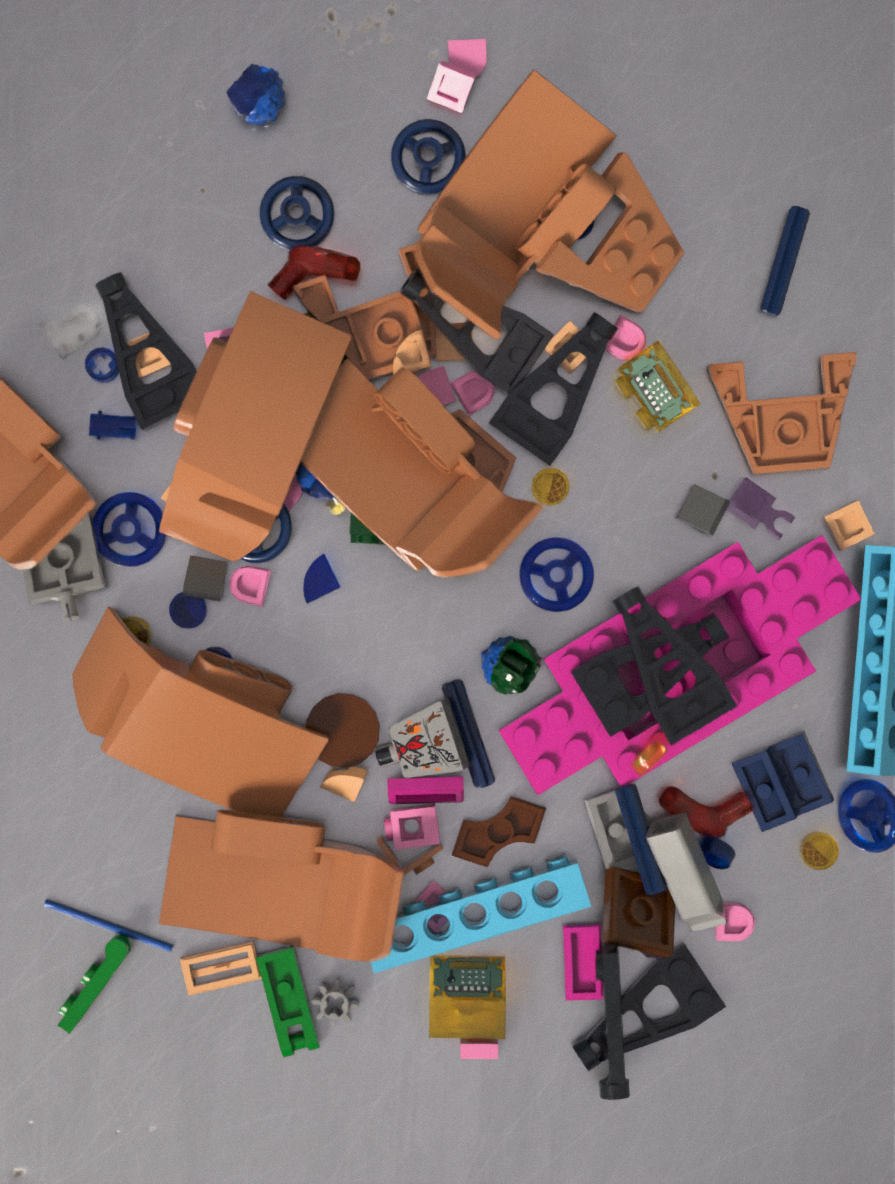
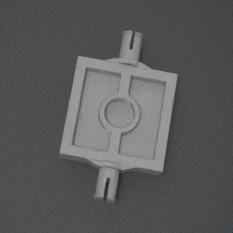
M89 513L36 566L23 569L28 601L32 605L51 600L60 601L63 621L66 622L72 621L71 618L73 620L79 619L75 597L85 592L105 588L93 519Z

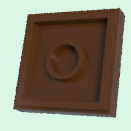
M614 866L607 868L605 872L602 943L662 957L673 955L675 903L668 887L663 892L647 895L640 873Z

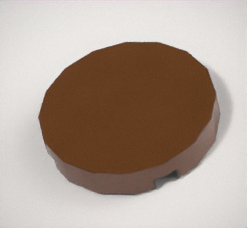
M336 693L324 697L312 708L306 720L307 729L328 736L329 741L318 759L332 767L348 768L361 764L373 753L379 741L380 724L375 710L367 701L354 694Z

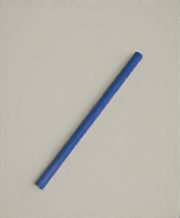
M47 899L44 903V907L165 951L171 952L173 945Z

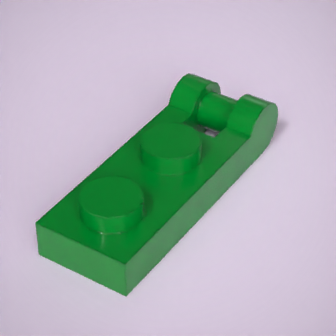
M118 934L106 944V959L100 967L95 963L91 965L81 979V982L86 985L78 997L71 993L58 1011L64 1017L57 1026L68 1034L77 1026L129 954L132 943L127 936Z
M294 946L257 955L258 967L283 1058L295 1055L296 1050L308 1048L309 1051L320 1048L318 1034L312 1018ZM301 1024L303 1033L291 1036L288 1027Z

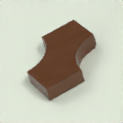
M510 795L504 808L496 815L478 821L463 819L452 856L488 867L494 855L509 844L516 842L535 844L546 807Z

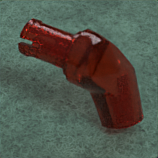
M296 246L287 252L289 253L287 256L289 260L267 285L282 299L286 300L293 291V286L299 284L306 275L309 277L311 274L314 276L325 275L326 278L356 281L361 265L356 257L342 252L315 246Z
M672 786L667 787L659 799L660 806L670 815L685 812L693 831L712 839L724 837L728 826L753 812L749 798L742 791L737 792L716 807L697 802L680 789Z

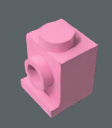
M435 803L390 810L391 818L384 819L386 841H394L395 850L440 844ZM414 819L418 822L419 828L416 832L410 833L406 831L404 824L407 820Z

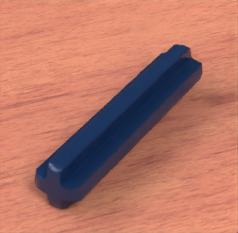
M792 206L789 209L761 305V311L765 314L778 316L782 311L810 216V211L806 208Z
M461 679L447 682L442 685L444 697H449L471 764L468 766L474 787L484 788L495 783V777L464 683Z
M627 784L618 787L615 790L645 893L653 895L666 890L667 885L645 837L649 826L637 786L635 784Z

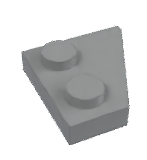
M615 790L585 799L584 801L606 869L612 866L624 868L636 864ZM645 813L648 826L650 827L653 820Z

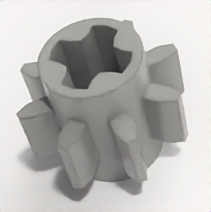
M339 978L335 980L334 986L329 988L326 984L321 983L319 988L323 996L313 997L311 1002L314 1005H320L321 1010L318 1012L316 1019L320 1020L325 1016L330 1019L331 1028H334L336 1020L341 1018L345 1022L350 1023L351 1016L348 1013V1008L357 1009L359 1006V1002L350 1000L354 986H350L345 990L343 987H340ZM331 995L334 999L341 996L343 998L342 1009L339 1010L337 1007L329 1009L327 1007L329 1003L328 996Z

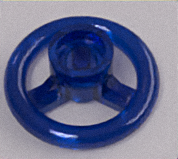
M135 492L119 493L105 500L93 518L98 551L108 561L124 567L139 566L152 560L160 552L166 539V534L159 532L163 515L160 507L149 497ZM126 503L125 514L117 516L112 523L111 531L103 534V525L108 513L113 508ZM138 505L148 510L154 519L156 528L154 539L143 533L142 523L137 518ZM127 522H131L135 527V531L131 536H125L122 532V527ZM116 541L123 544L137 542L146 550L137 555L127 556L115 552L109 547V544Z
M562 537L547 538L533 545L525 554L520 565V584L526 597L537 607L550 612H563L575 608L586 599L593 586L594 568L588 553L576 542ZM558 548L570 552L564 560H552L546 565L534 563L541 553L549 549ZM579 561L583 570L582 583L578 591L569 598L566 587L573 578L572 567ZM555 567L561 568L564 572V578L560 582H555L550 577V572ZM531 574L543 577L545 584L555 589L558 601L542 597L532 585Z
M860 779L848 785L843 791L838 805L839 821L844 834L852 844L865 852L881 853L887 851L895 844V796L886 786L872 779ZM869 790L875 793L866 806L856 807L850 805L854 795L860 791ZM851 819L860 820L864 826L868 827L874 842L861 837L853 827ZM891 825L889 833L886 836L885 827Z

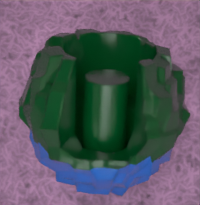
M512 636L499 637L490 644L488 649L481 653L482 669L484 670L487 683L496 692L504 695L519 694L527 690L536 677L535 673L539 671L542 657L527 639L521 640Z

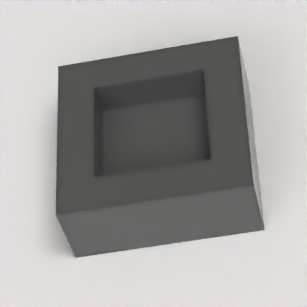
M694 484L677 518L713 536L730 502Z
M190 556L183 585V595L220 601L227 572V562Z

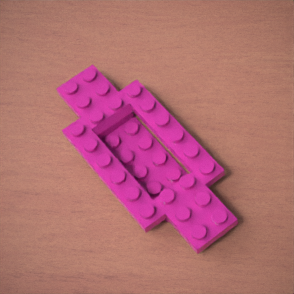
M824 536L816 537L758 573L739 542H735L645 597V600L674 629L698 622L703 617L714 612L729 638L718 645H714L703 658L716 670L722 681L738 672L724 681L737 707L672 746L669 744L658 723L652 724L656 720L651 711L643 718L610 737L570 672L603 651L630 643L621 614L614 615L543 658L561 687L562 692L498 730L536 794L543 793L600 757H603L620 787L631 784L816 672L797 638L861 600ZM637 604L627 610L628 613H638L641 605ZM652 627L642 633L641 639L662 632ZM704 627L701 628V637L705 640H710L711 638ZM667 643L655 650V657L658 659L670 652L671 644ZM762 658V659L758 660L757 662L753 663L752 665L748 666L749 664H751L752 662L756 661L757 659ZM633 660L620 665L617 674L627 692L634 696L640 695L644 688L636 661ZM669 661L662 668L665 671H670L681 661ZM689 670L666 696L675 698L692 688L696 682L695 675ZM652 724L651 726H649L648 728H646V729H644L643 731L639 732L638 734L633 735V734L637 733L638 731L642 730L643 728L647 727L648 725Z

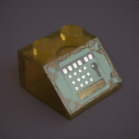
M659 340L615 371L618 379L614 380L616 387L626 400L632 397L639 408L635 415L646 431L652 428L655 434H657L701 405Z
M430 956L429 1038L505 1039V956Z

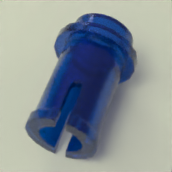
M99 410L98 414L91 413L89 436H97V440H101V437L135 440L137 420L135 416L103 414L102 410Z

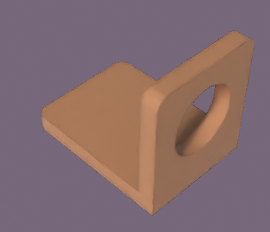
M382 835L377 838V843L388 860L404 872L403 876L414 870L416 875L435 863L432 856L443 850V845L440 842V844L433 845L405 865H402Z

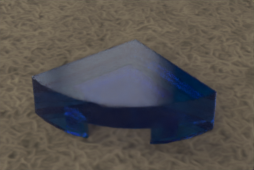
M322 554L312 562L305 575L303 593L307 604L341 588L325 554Z

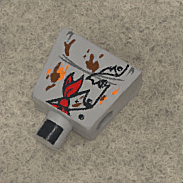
M449 697L390 726L389 733L392 742L375 747V754L380 767L384 768L399 763L405 778L458 772L471 765Z

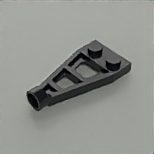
M416 268L400 290V294L417 304L479 376L506 395L526 378L554 336L553 333L526 314L503 306L501 324L506 327L507 335L493 355H486L471 338V331L476 324L467 319L461 329H456L441 315V308L446 301L432 292L429 285L428 293L423 297L418 296L424 286L428 285L421 270Z
M119 272L101 280L95 287L101 299H103L124 396L141 430L144 431L178 414L197 370L193 362L130 291L122 272ZM122 292L120 298L116 300L110 298L111 296H114ZM131 314L138 315L149 331L147 339L133 346L127 345L120 327L121 320ZM148 348H156L170 362L171 371L168 375L150 384H144L138 377L135 360L140 352Z
M593 312L582 330L508 394L489 423L551 466L573 434L606 345L616 334L618 328L596 312ZM593 329L603 338L601 340L593 339L590 335V330ZM572 352H579L588 360V366L577 384H571L557 372L558 366ZM549 382L561 385L566 390L568 396L562 415L554 420L547 418L531 405L532 395Z
M639 586L612 602L618 613L622 615L650 711L672 746L736 708L737 704L716 670L645 600V596ZM637 604L641 605L638 613H628L627 610ZM652 627L659 629L671 644L670 652L656 660L648 658L641 642L642 633ZM672 660L684 663L696 678L695 685L675 698H669L664 694L659 680L661 667Z
M714 612L703 617L698 622L675 629L702 657L714 645H718L729 638ZM704 627L711 638L710 640H705L701 637V628ZM662 633L641 639L646 654L651 660L657 659L655 657V650L669 643ZM630 643L603 651L570 671L610 737L643 718L650 711L645 691L636 696L629 694L617 674L620 665L635 660ZM680 662L670 671H665L661 667L659 680L665 695L689 671L684 663Z
M684 943L674 948L673 955L660 957L654 961L621 997L622 1015L627 1011H634L644 1026L642 1032L624 1040V1053L693 1029L726 1007ZM665 985L678 1001L679 1010L677 1014L660 1021L651 1020L644 1013L643 1001L656 986ZM606 1015L585 1038L572 1046L588 1071L608 1059ZM592 1043L599 1045L600 1052L598 1054H595L590 1045Z
M603 943V949L596 950L595 969L596 981L604 980L609 1074L607 1078L599 1080V1095L602 1099L619 1100L630 1096L629 1079L625 1078L619 946Z

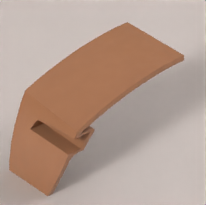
M535 69L530 72L473 146L429 208L417 229L423 234L415 246L417 262L432 292L496 340L502 335L501 313L503 305L516 289L520 278L533 263L539 264L554 242L561 241L570 249L607 205L615 192V186L595 171L592 166L617 135Z
M252 291L249 292L228 342L213 337L178 412L173 430L186 435L187 439L175 468L159 532L233 562L244 557L261 544L268 536L274 520L282 508L317 419L350 344L352 335Z
M348 358L343 360L300 463L355 517L413 569L420 571L426 566L435 576L455 577L486 569L491 566L543 509L539 502H530L506 496L490 480L481 476L465 458L475 448L474 440L410 370L401 367L377 390Z
M0 377V557L13 568L23 570L36 566L80 522L96 503L77 476L50 450L61 438V435Z
M107 607L72 673L73 688L81 719L89 733L105 738L100 747L105 754L163 782L234 811L282 817L329 741L327 735L281 718L280 712L293 691V686L284 678L206 650H199L192 664L168 657L159 649L148 646L138 640L120 618L116 610L111 607Z
M218 810L216 821L175 815L159 924L316 950L318 954L335 958L375 962L390 955L404 872L391 862L354 845L324 840L326 826L313 821L233 810Z

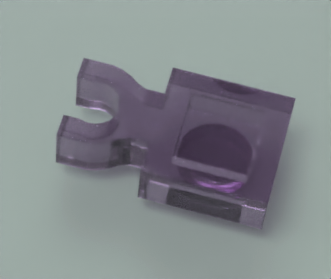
M747 477L743 478L728 500L730 504L726 511L752 529H756L758 524L762 523L767 533L777 541L781 539L783 534L774 528V521L780 517L790 524L795 519V516L789 512L775 510L771 507L777 498Z

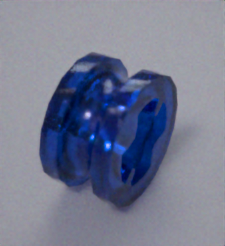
M104 347L96 348L87 355L85 369L88 375L96 382L109 383L119 375L115 353L110 349ZM100 356L104 360H106L107 356L112 359L108 364L111 370L105 375L102 371L99 372V375L93 371L97 367L95 360Z

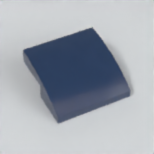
M805 731L769 745L732 763L761 832L795 820L799 815L834 801V797Z

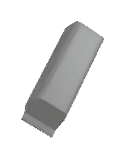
M678 813L653 820L645 837L682 921L691 927L692 932L727 924L723 898L686 813Z

